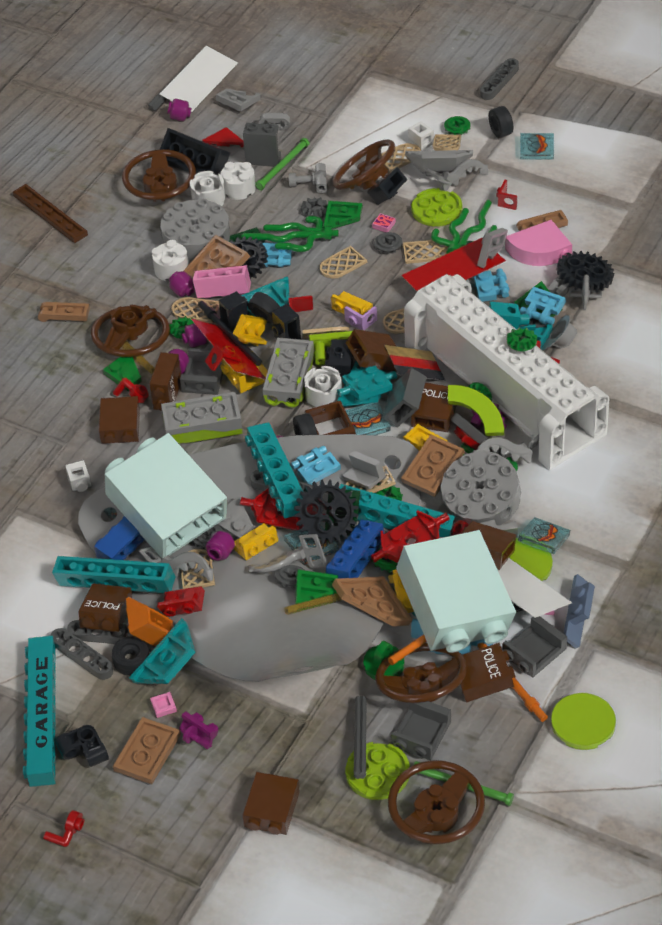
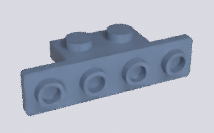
M579 574L574 575L569 600L572 603L568 606L563 633L567 636V642L574 648L580 647L584 620L590 618L595 589L592 583L587 582Z

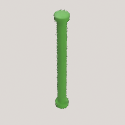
M302 138L300 143L267 175L255 183L256 188L263 190L265 185L303 148L309 146V141L306 138Z
M435 769L419 772V774L446 782L452 776ZM470 785L467 790L474 792L473 788ZM481 785L485 796L505 802V805L511 806L514 798L513 793L509 792L506 794Z

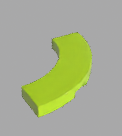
M448 385V404L463 406L476 412L484 425L486 436H505L501 414L488 397L469 387Z

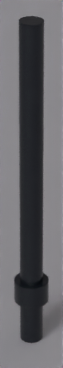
M204 301L198 303V306L204 311V315L209 320H212L257 366L262 364V360L246 344L238 340L239 337L233 334V331L217 315V312L212 307H209Z

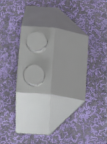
M473 150L405 151V156L419 171L426 173V176L432 175L426 172L424 167L444 175L445 172L451 173L463 161L469 160L473 156Z

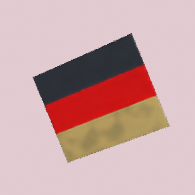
M385 345L398 375H404L412 367L425 375L427 379L446 381L431 351Z

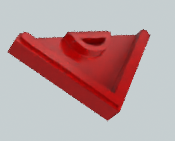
M227 127L202 140L208 144H217V146L230 147V145H239L244 147V141Z
M457 426L454 430L456 436L463 443L477 450L480 444Z

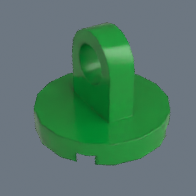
M382 641L379 645L369 649L363 661L366 674L375 680L376 671L381 662L399 649L386 641ZM404 658L394 665H390L384 675L400 676L404 670Z

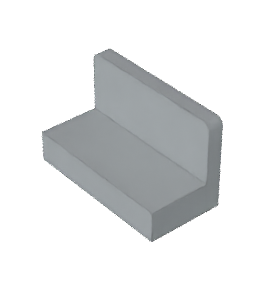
M356 451L349 454L352 468L343 474L345 480L366 489H371L386 477L381 461Z

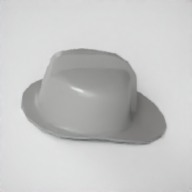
M565 315L557 322L541 350H546L552 345L558 348H565L572 343L577 334V329L570 323V316Z

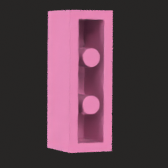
M247 265L195 271L193 277L197 298L225 297L236 291L243 295L249 293L251 286Z

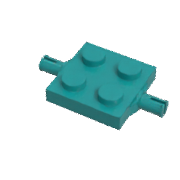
M376 366L351 372L342 376V382L346 387L337 389L339 397L351 394L359 401L393 390L390 380L397 379V373L393 371L384 374Z

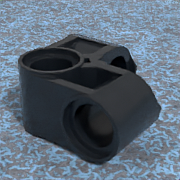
M83 725L73 731L63 733L55 740L57 748L65 760L84 755L90 767L109 760L103 742H101L95 728L91 725Z

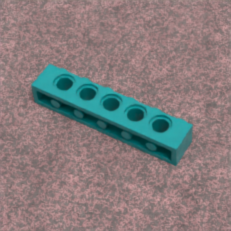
M270 423L247 427L246 445L251 448L252 458L257 460V467L259 472L263 473L265 485H269V492L271 498L276 500L278 512L281 511L284 519L293 517L299 513V511L294 510V506H300L296 499H303L300 496V492H303Z
M340 484L339 487L341 489L343 486H346L348 490L361 491L358 520L382 523L383 528L392 530L417 516V510L433 518L444 514L344 484ZM448 514L450 520L440 525L439 538L449 537L455 516Z
M57 556L52 571L59 586L90 588L92 583L130 587L132 591L154 593L172 591L176 578L169 563Z

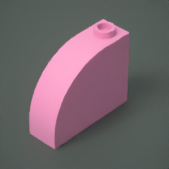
M549 220L506 236L505 250L512 258L521 263L532 266H547L558 263L562 255L572 254V243L555 223Z

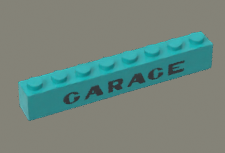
M53 636L28 638V646L25 647V657L28 659V663L24 665L25 675H28V679L24 680L25 692H28V696H24V706L27 709V713H24V724L27 726V730L24 731V743H27V748L23 749L24 761H27V766H23L24 779H28L30 787L56 784V647Z

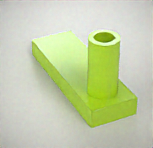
M352 331L309 335V341L314 343L315 363L320 366L325 364V351H327L328 346H331V339L348 340Z

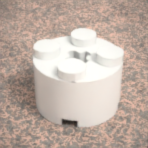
M227 162L221 171V176L224 180L225 194L228 195V198L242 200L247 198V195L250 193L252 195L256 190L254 169L251 163Z
M203 171L194 175L195 178L190 180L192 200L207 199L223 206L225 200L223 177L220 174H213V171Z
M169 240L167 243L161 244L152 250L154 272L161 280L166 281L173 273L184 271L189 265L186 248L175 240Z
M321 366L322 369H316L315 367L306 373L304 384L307 403L314 407H319L338 400L337 389L342 388V379L340 373L335 368Z

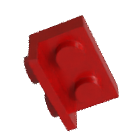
M202 586L165 592L164 602H158L157 607L166 617L202 611L205 590Z

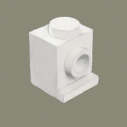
M422 121L408 128L409 139L417 144L421 151L433 144L434 130Z
M84 460L65 465L72 491L83 492L88 487H91L90 477ZM82 469V472L72 474L73 471Z

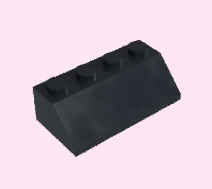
M167 128L160 150H173L187 156L193 162L196 174L203 171H213V174L218 175L225 167L230 156L228 151ZM166 156L168 164L189 172L184 162Z

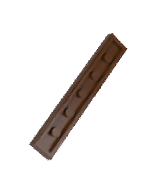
M27 184L13 191L15 198L73 243L88 236L86 229Z

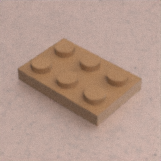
M430 435L401 477L402 483L436 497L441 489L444 473L454 461L464 455V449L434 435Z
M142 717L114 763V771L153 784L181 736L180 730Z

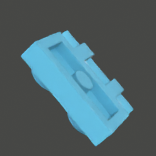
M262 243L268 254V263H264L266 267L291 265L292 250H278L275 248L276 243Z
M497 269L496 275H492L491 271H484L473 277L478 299L482 302L497 300V295L501 294L504 298L509 296L510 289L506 283L507 277L503 269Z
M533 287L525 299V303L529 307H521L520 314H529L530 319L534 318L539 320L540 323L553 325L555 318L550 317L551 313L558 315L566 303V299L560 295ZM537 308H538V309H541V310H543V312H542V313L536 312V309H537Z
M324 445L319 448L315 447L304 456L296 457V460L290 463L293 469L300 467L297 469L298 475L305 483L311 485L314 481L318 482L341 469L340 463L331 452L323 455L327 452Z

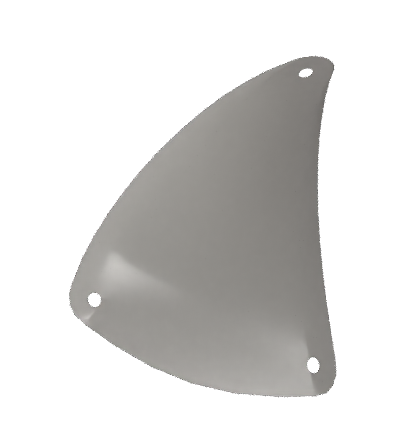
M356 434L294 435L277 438L289 463L295 461L296 457L300 455L304 456L310 453L315 447L319 448L324 445L327 452L323 455L331 452L341 465L339 471L323 479L325 485H327L329 479L332 481L333 486L339 482L340 487V484L347 482L343 478V474L352 468L349 454L353 451L381 461L382 467L386 466L385 459L388 456H395L401 461L400 467L398 469L388 468L396 482L394 486L400 488V492L403 494V502L419 506L421 491L402 483L401 477L419 452L416 447L406 440L394 436ZM246 442L189 455L225 494L227 505L237 496L240 497V500L241 497L255 499L256 496L263 492L251 486L250 475L255 470H258L257 460L252 458L251 448L247 447ZM300 467L296 469L292 468L297 480L300 482H304L297 472V469H299ZM105 487L97 490L87 498L79 511L78 524L94 553L96 542L103 538L111 527L117 525L124 516L105 494ZM387 492L385 496L389 497L390 492ZM328 494L323 495L325 502L328 501ZM244 506L254 529L262 525L263 523L256 522L251 507ZM312 506L313 511L317 512V508ZM109 507L116 509L117 516L113 521L105 522L102 520L101 513L104 509ZM323 508V512H322V513H323V514H326V511H327V510H325V509ZM325 522L319 523L320 529L325 530ZM274 526L279 541L247 561L234 549L227 559L213 560L215 585L203 588L205 593L202 611L168 617L173 620L174 626L181 618L188 623L196 652L191 657L192 659L228 678L260 682L272 678L348 665L367 651L384 624L382 620L342 600L338 593L336 597L295 607L296 586L291 588L290 586L283 587L282 584H278L277 579H275L277 570L264 573L249 572V565L259 564V567L263 564L268 565L272 561L276 562L278 557L285 556L288 551L295 550L296 545L300 541L299 536L307 535V531L300 533L297 530ZM384 528V534L391 529ZM340 537V542L333 539L331 545L327 543V548L323 550L327 564L331 562L335 553L342 547L347 538ZM144 540L125 560L149 562L139 551L151 546ZM192 540L171 554V556L174 558L181 553L203 548L201 546L196 547ZM310 541L308 547H316V543ZM146 552L152 560H156L151 553ZM311 556L313 564H323L320 556ZM306 557L289 564L302 567L306 571L326 573V568H310ZM371 559L358 578L384 576L396 594L394 584H390L388 579L389 575H393V571L390 573L387 570L381 571L380 567H375V563ZM196 568L193 572L198 574L201 570ZM179 569V574L175 578L172 591L183 589L181 569ZM190 574L187 579L192 580L195 576ZM197 578L194 582L199 584L202 579ZM132 591V599L163 614L158 609L157 604L158 602H164L165 593ZM313 667L311 669L304 671H295L299 668Z

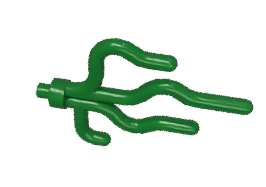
M490 200L485 201L478 215L479 224L467 228L461 239L456 227L465 221L469 213L468 208H464L459 217L449 225V231L453 236V240L438 237V229L432 231L431 239L437 244L447 246V254L465 246L466 242H469L467 240L471 234L482 231L485 228V216L492 202ZM492 225L489 232L497 230V226Z
M307 216L306 222L316 223V228L306 227L295 222L280 225L266 224L263 226L265 231H286L290 229H297L299 231H293L283 236L267 233H243L241 238L245 236L247 240L249 237H252L253 240L257 238L258 240L275 242V248L278 250L306 252L313 247L315 239L324 238L325 240H332V237H339V230H332V226H325L323 228L321 218ZM293 238H307L305 245L283 243Z

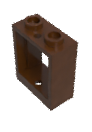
M341 401L305 410V414L309 413L315 424L339 418L344 429L323 435L356 434Z

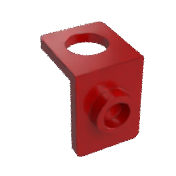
M504 180L496 193L498 206L516 210L517 195L507 193V180ZM510 198L513 204H507L504 199Z
M311 295L288 298L289 306L295 312L313 310V297Z
M215 344L205 362L212 371H215L223 357L238 362L241 361V358L233 348ZM216 354V362L212 364V357Z

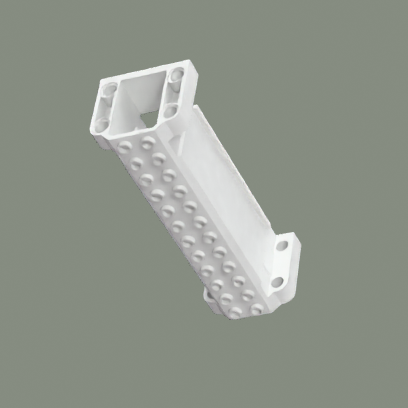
M446 274L418 290L413 299L404 308L405 347L418 350L428 348L439 360L469 385L474 382L484 384L492 394V402L499 405V411H502L506 417L531 438L539 434L538 461L548 470H552L607 435L609 396L597 386L590 388L584 386L537 346L528 351H516L510 348L507 344V333H511V330L515 328L472 294L471 284L458 274L454 276Z

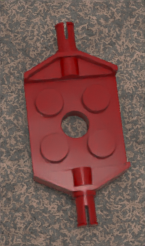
M268 488L256 496L255 499L241 497L240 505L251 507L256 522L297 531L302 529V525L296 526V523L300 520L299 518H294L293 516L284 519L283 516L279 515L281 511L278 512L276 500L271 498ZM312 506L307 507L309 514H317V512L313 511Z
M417 510V516L385 534L383 531H380L382 548L370 555L371 559L375 563L385 557V559L388 558L398 563L403 547L410 545L406 543V540L413 538L416 540L415 543L439 539L440 525L450 520L448 514L445 512L441 516L433 518Z

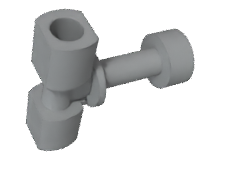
M316 164V173L312 172V175L296 176V173H289V186L295 187L296 183L313 182V185L316 184L318 193L327 192L325 164Z

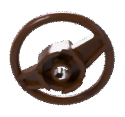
M390 139L380 140L359 151L338 170L333 179L334 188L338 190L350 188L352 190L354 187L359 186L365 190L377 184L375 181L380 176L384 178L388 173V168L385 164L395 151V143ZM389 146L388 150L382 157V147ZM366 155V160L361 162L357 166L358 170L352 174L353 179L348 182L339 183L345 172Z
M164 149L152 150L134 157L127 163L122 173V182L125 188L136 197L153 200V202H157L156 200L165 201V199L183 193L190 187V180L195 178L196 169L193 162L180 152ZM166 156L181 160L189 169V176L180 187H177L176 175L173 169L168 167ZM152 157L151 168L146 170V174L143 177L145 192H142L131 185L129 173L136 164Z
M131 304L130 306H120L101 315L92 326L91 338L95 346L107 354L119 357H135L150 353L163 345L169 336L170 326L166 317L158 312L156 308L152 309L147 305L138 306ZM154 317L160 321L163 331L155 342L138 349H120L127 339L136 340L139 335L148 329L147 320ZM111 318L112 328L106 342L103 343L98 337V330L105 321Z
M425 643L410 654L431 650L428 643ZM446 648L433 651L448 654L454 659L440 667H436L434 662H427L424 665L405 668L403 676H385V671L391 665L388 658L399 651L397 650L381 662L376 671L375 681L380 692L390 699L405 703L433 702L451 693L462 683L467 673V663L459 651L450 653L447 652Z
M440 760L421 762L403 771L393 782L388 795V810L398 829L410 839L428 844H445L465 837L478 825L485 808L484 792L477 778L460 765ZM430 769H443L454 772L442 786L433 784L430 788L422 791L414 802V812L402 820L397 809V795L407 779L421 771ZM471 785L476 796V809L469 822L459 830L449 834H424L425 832L432 833V831L442 830L444 833L455 826L458 821L459 803Z

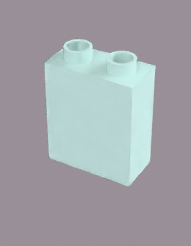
M169 433L158 440L153 437L145 440L139 446L135 455L127 460L117 458L105 470V494L162 559L167 555L170 556L226 519L227 497Z
M480 530L405 545L403 547L396 569L431 651L446 648L447 652L453 653L463 650L473 641L484 639L487 644H493L507 637L516 610Z

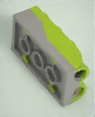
M277 338L263 386V397L266 403L273 406L284 403L288 407H297L299 402H302L305 394L304 377L311 370L315 357L313 341Z
M235 392L161 404L166 434L169 433L177 443H190L243 434Z

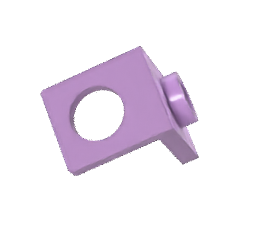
M348 306L344 308L345 321L359 330H365L377 321V307L375 306L364 315L359 314ZM373 314L371 320L367 322L368 317Z

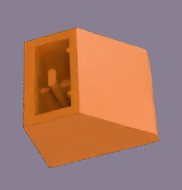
M130 597L126 598V612L128 614L130 634L156 647L174 627L173 620Z

